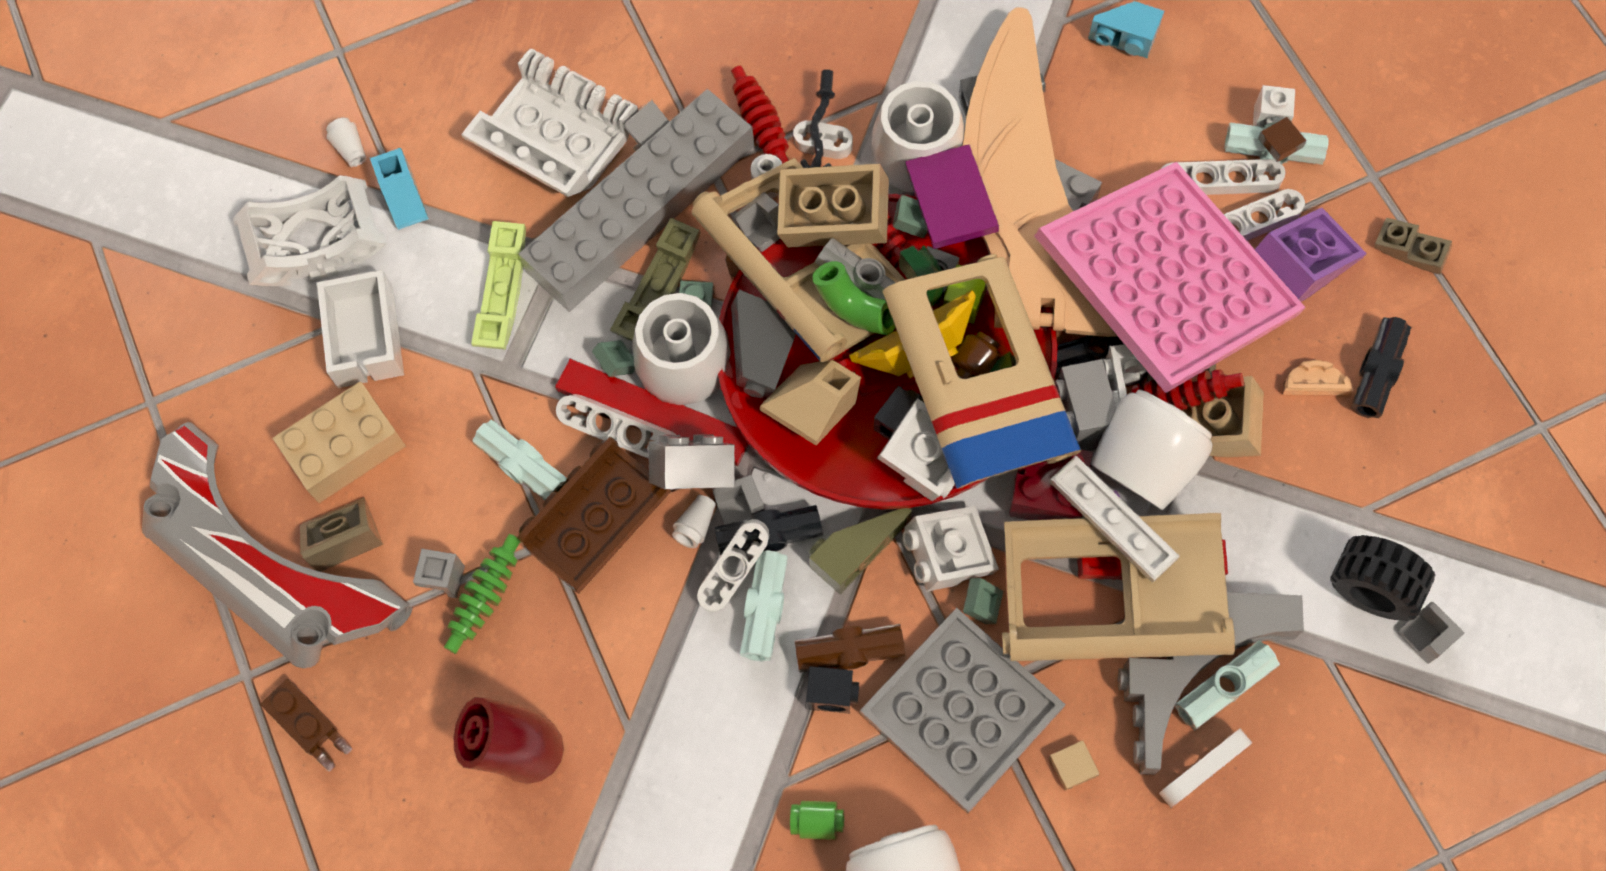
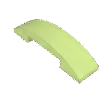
M492 222L487 250L490 260L481 312L476 314L471 343L473 347L503 350L507 347L521 289L523 264L519 253L525 249V224Z

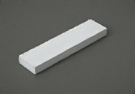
M1077 456L1050 479V483L1152 583L1178 560L1179 555Z

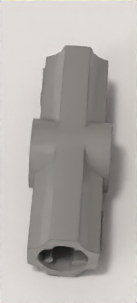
M834 238L829 240L815 261L819 266L831 261L841 262L845 266L852 282L861 291L875 298L885 299L882 291L896 283L885 275V269L879 261L873 258L862 259Z

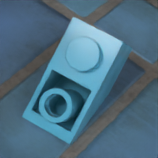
M1133 1L1095 15L1092 20L1088 39L1104 46L1109 45L1126 51L1130 55L1148 58L1159 31L1164 11Z
M398 148L370 158L379 186L397 229L400 230L428 220L429 218L413 173L402 149Z

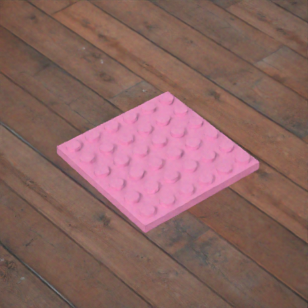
M1177 162L1040 227L1034 236L1165 393L1297 317L1306 308Z

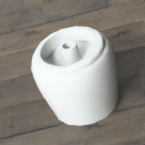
M914 81L900 85L889 93L881 106L873 127L871 154L874 163L881 164L889 178L890 185L905 192H914L906 170L905 161L963 146L965 128L956 99L945 88L932 82Z
M676 293L664 295L652 301L639 315L634 332L632 350L635 372L646 390L659 400L676 405L699 403L714 395L720 388L718 373L721 369L723 372L726 371L731 352L728 333L711 307L696 296Z
M1138 390L1136 393L1126 395L1118 404L1110 425L1102 434L1090 465L1163 511L1195 478L1206 463L1212 451V434L1177 407L1146 391Z
M934 824L881 838V841L851 852L850 860L846 864V871H961L954 846L948 834L944 830H938V827Z

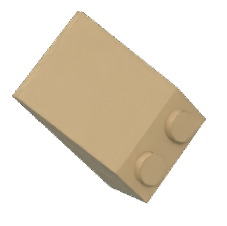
M1244 376V386L1229 389L1226 397L1218 399L1214 392L1213 401L1204 403L1201 398L1200 405L1191 407L1188 403V408L1181 410L1211 432L1213 445L1209 456L1226 458L1261 456L1264 392L1252 376Z

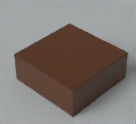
M1288 117L1262 130L1258 137L1277 162L1302 149L1307 141Z

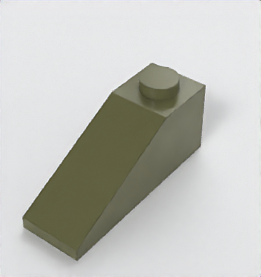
M901 508L836 531L826 540L824 538L819 539L809 551L811 555L809 557L810 568L841 595L911 521L912 511L909 508Z

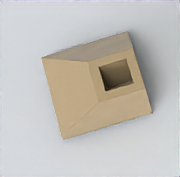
M834 360L802 364L760 405V411L814 445H817L856 404L861 377Z

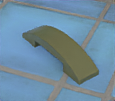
M670 218L656 244L658 251L630 302L625 301L610 329L612 333L633 342L639 315L652 301L664 295L675 293L695 250L700 230Z

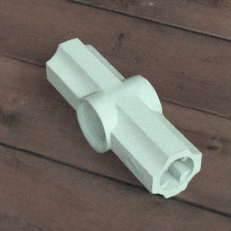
M1277 122L1268 123L1264 127L1229 123L1225 138V152L1260 156V159L1275 160L1258 137L1262 130ZM1300 132L1307 140L1304 147L1279 161L1281 164L1291 160L1323 165L1329 138H1327V135Z
M492 419L487 423H483L476 431L475 437L472 440L474 445L496 461L500 469L518 484L524 483L543 500H546L551 493L559 492L567 483V478L544 461L543 456L532 445L523 439L517 440Z
M766 550L761 553L755 563L752 588H748L744 609V619H746L740 655L754 661H771L776 626L781 621L784 604V593L782 590L788 557L779 552Z
M1258 640L1175 704L1178 715L1186 725L1196 730L1280 665L1276 654L1268 645ZM1219 679H1230L1235 686V691L1227 692L1222 689Z

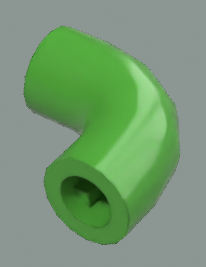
M831 261L815 270L812 281L827 306L841 319L854 327L872 333L888 335L895 329L896 326L886 300L869 296L861 291L852 282L845 266L841 262Z

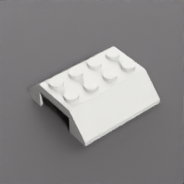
M529 49L518 62L522 78L492 116L479 111L461 135L469 142L569 197L592 188L626 143L629 133L624 128V123L637 113L638 107L626 99L622 100V97L614 94L608 100L604 113H600L604 97L606 96V89L604 87L596 85L595 82L575 71L569 70L565 66H561L556 71L550 85L549 81L553 72L552 69L554 68L553 59L545 57L534 49Z

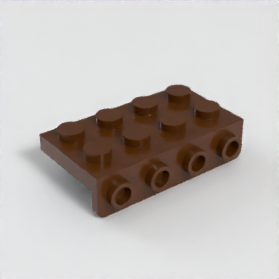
M609 437L605 442H599L592 449L590 458L582 467L577 466L567 477V483L559 492L551 493L544 501L543 509L535 517L528 518L519 530L518 540L522 547L578 594L671 493V489H663L649 483V470L620 448L617 441L612 437Z

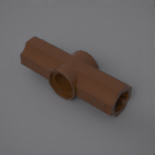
M900 624L864 630L858 626L844 627L834 630L831 635L794 640L799 673L809 671L810 666L822 668L836 667L837 669L850 670L866 666L870 661L905 656L904 639Z

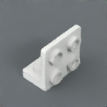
M1125 344L1110 346L1106 359H1103L1116 407L1127 395L1125 386L1139 383L1141 380H1144L1147 370Z

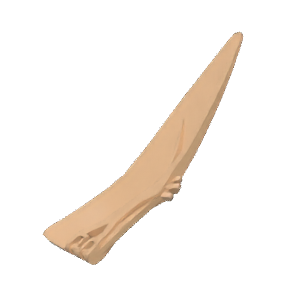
M1016 7L1005 18L986 54L976 79L966 118L963 146L970 144L999 224V232L981 237L986 244L989 255L996 254L998 258L1004 257L1006 259L1033 330H1039V327L1043 326L1053 327L1055 331H1066V333L1116 337V333L1034 237L1040 227L1073 212V210L1069 206L1056 168L1032 17L1028 9ZM1041 307H1053V313H1040ZM995 309L994 328H1003Z

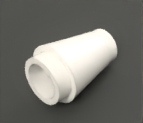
M339 118L332 121L326 127L328 141L350 167H356L364 163L367 157L364 154L356 124L350 122L348 118Z
M698 495L696 500L674 523L673 538L688 548H697L699 543H703L713 510L716 506L715 502L704 495Z

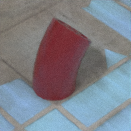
M474 697L463 707L456 722L453 737L454 752L458 763L463 768L491 772L506 776L516 782L530 784L543 781L552 775L561 763L564 752L561 733L550 720L526 707L489 698Z

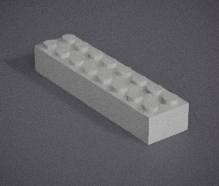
M706 89L519 253L525 272L570 312L668 224L670 218L674 219L701 193L706 191L754 148L752 126L710 90Z

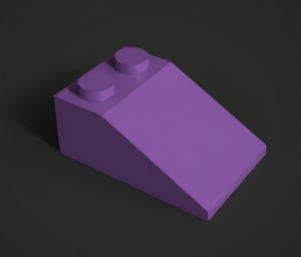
M1322 207L1269 232L1255 248V251L1300 302L1319 291L1367 254Z

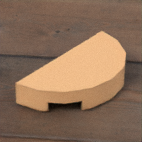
M1311 360L1302 362L1290 372L1283 384L1282 395L1350 396L1353 388L1350 379L1347 376L1344 377L1339 370L1332 367V363Z

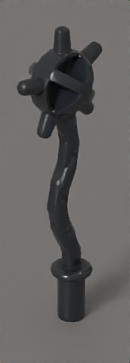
M825 69L821 71L820 90L816 92V96L821 99L820 105L814 112L810 124V135L814 141L815 157L811 166H809L805 159L801 160L800 164L803 168L821 167L824 150L818 125L826 112V108L829 106L830 99L835 97V93L832 91L834 74L832 70ZM827 163L823 167H831L832 165Z

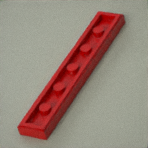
M573 359L568 361L555 386L556 390L567 396L573 394L585 396L667 429L676 435H680V437H689V441H693L694 434L721 436L724 443L734 445L735 466H739L749 445L739 429L733 425L684 405L663 402L641 387L614 376L609 377L607 373Z

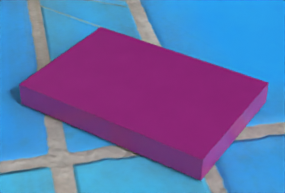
M970 144L905 161L906 170L933 249L999 232V224Z

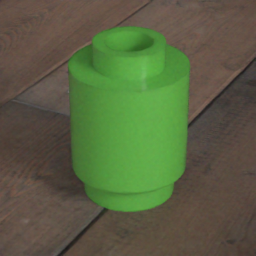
M801 801L800 804H792L790 813L791 835H799L800 839L836 840L837 832H844V810L838 809L837 802Z

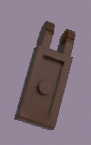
M288 679L281 683L260 704L306 753L312 755L328 771H331L336 765L333 759L319 748L323 743L330 739L334 746L346 755L353 749L336 732L338 729Z

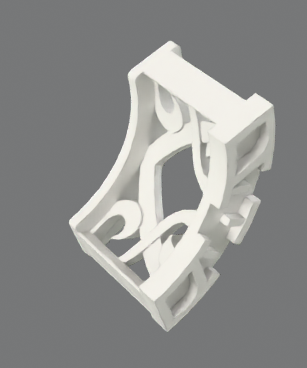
M340 175L322 189L297 199L273 203L247 202L235 215L233 221L234 225L238 226L250 270L247 273L249 285L287 286L292 285L291 279L309 276L311 282L339 274L337 268L352 261L356 266L381 250L386 245L384 234L377 231L365 193L367 188L366 181ZM352 201L353 210L348 214L350 208L348 202ZM356 220L358 221L360 229H357L353 225ZM306 221L332 227L323 238L320 250L310 252L301 244L290 242L289 240ZM254 227H259L262 234L270 239L256 237ZM337 238L338 242L332 244L333 241ZM259 247L267 249L266 255L261 256ZM290 251L299 253L300 255L292 256Z

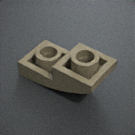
M1386 218L1375 242V248L1414 267L1441 274L1451 251L1452 241L1419 233V225Z

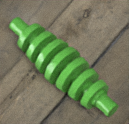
M508 534L502 547H493L489 554L495 558L494 561L484 558L480 564L487 572L476 569L472 574V577L480 582V585L472 581H467L464 588L473 597L461 593L458 601L467 608L455 607L453 615L460 620L459 622L449 621L447 627L451 630V635L444 646L446 650L457 654L463 641L467 639L473 640L477 635L471 630V627L481 629L485 624V621L479 618L478 615L490 617L494 612L485 603L488 602L498 606L502 599L492 591L494 589L500 593H505L507 585L499 580V578L510 580L512 572L506 566L515 567L518 560L514 557V552L520 543L518 537Z

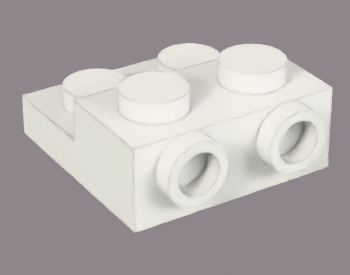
M917 399L877 459L904 476L903 482L929 500L934 501L939 496L945 498L955 483L925 403Z
M976 506L915 516L904 527V546L908 551H913L917 562L914 565L915 578L919 583H924L927 592L957 586L963 580L993 575L999 570Z

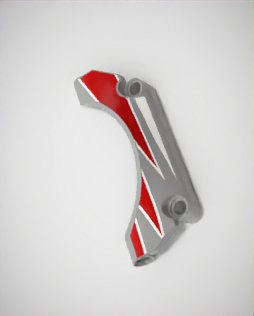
M184 423L161 439L150 479V488L157 494L147 499L144 503L142 533L285 656L291 664L299 668H310L319 662L322 646L328 641L336 645L379 633L386 627L390 631H395L408 620L413 607L382 581L318 572L280 557L253 539L232 517L220 496L214 473V463L219 445L193 423Z

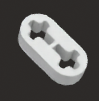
M805 120L798 123L794 128V145L803 153L815 155L814 141L811 137L809 141L803 140V137L810 133V124L812 122ZM819 122V134L824 150L823 157L843 159L850 155L853 150V136L851 132L842 126ZM837 139H843L840 147L834 146Z

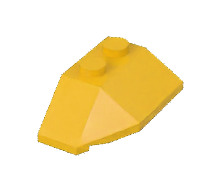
M973 290L933 311L950 357L958 353L955 346L962 343L976 299ZM897 330L849 355L852 362L897 376L907 373L909 378L914 376Z

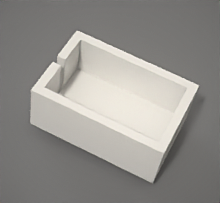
M378 270L317 282L326 371L338 388L352 386L360 381L367 383V376H372L374 381L403 376L404 369L394 291L385 272Z

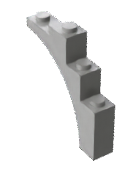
M1227 592L1229 618H1232L1234 625L1235 650L1254 644L1258 640L1263 642L1296 639L1304 631L1302 595ZM1223 655L1165 656L1167 659L1129 658L1124 668H1119L1118 689L1124 690V701L1139 702V705H1134L1133 726L1139 727V741L1134 742L1133 759L1135 764L1140 765V774L1155 775L1161 769L1163 738L1170 714L1185 686L1198 672Z

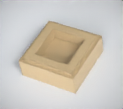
M1083 740L1049 756L1065 791L1100 774Z

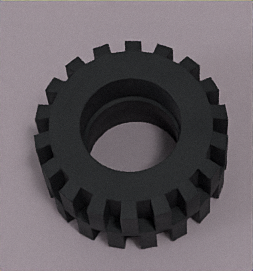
M1361 535L1353 536L1347 541L1330 577L1333 588L1356 607L1382 618L1409 621V619H1416L1419 615L1436 575L1430 564L1409 548L1388 539Z

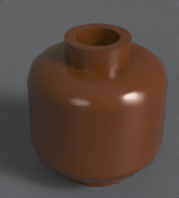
M979 331L976 335H966L957 348L958 353L952 356V363L958 368L956 372L958 377L968 379L990 373L997 360L1003 356L999 350L1001 345Z

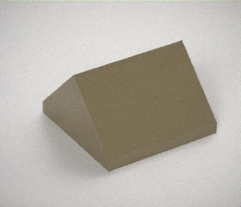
M365 497L300 524V553L303 559L318 572L383 545Z

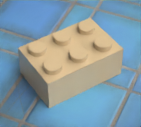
M881 164L781 169L777 235L788 248L825 246L832 238L842 245L887 243L889 178Z
M361 381L273 437V440L306 490L318 503H321L406 447Z

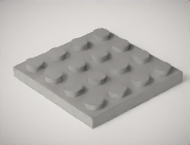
M956 608L860 710V714L968 814L1066 704L1020 663L1011 661L1009 654L1003 655V648Z

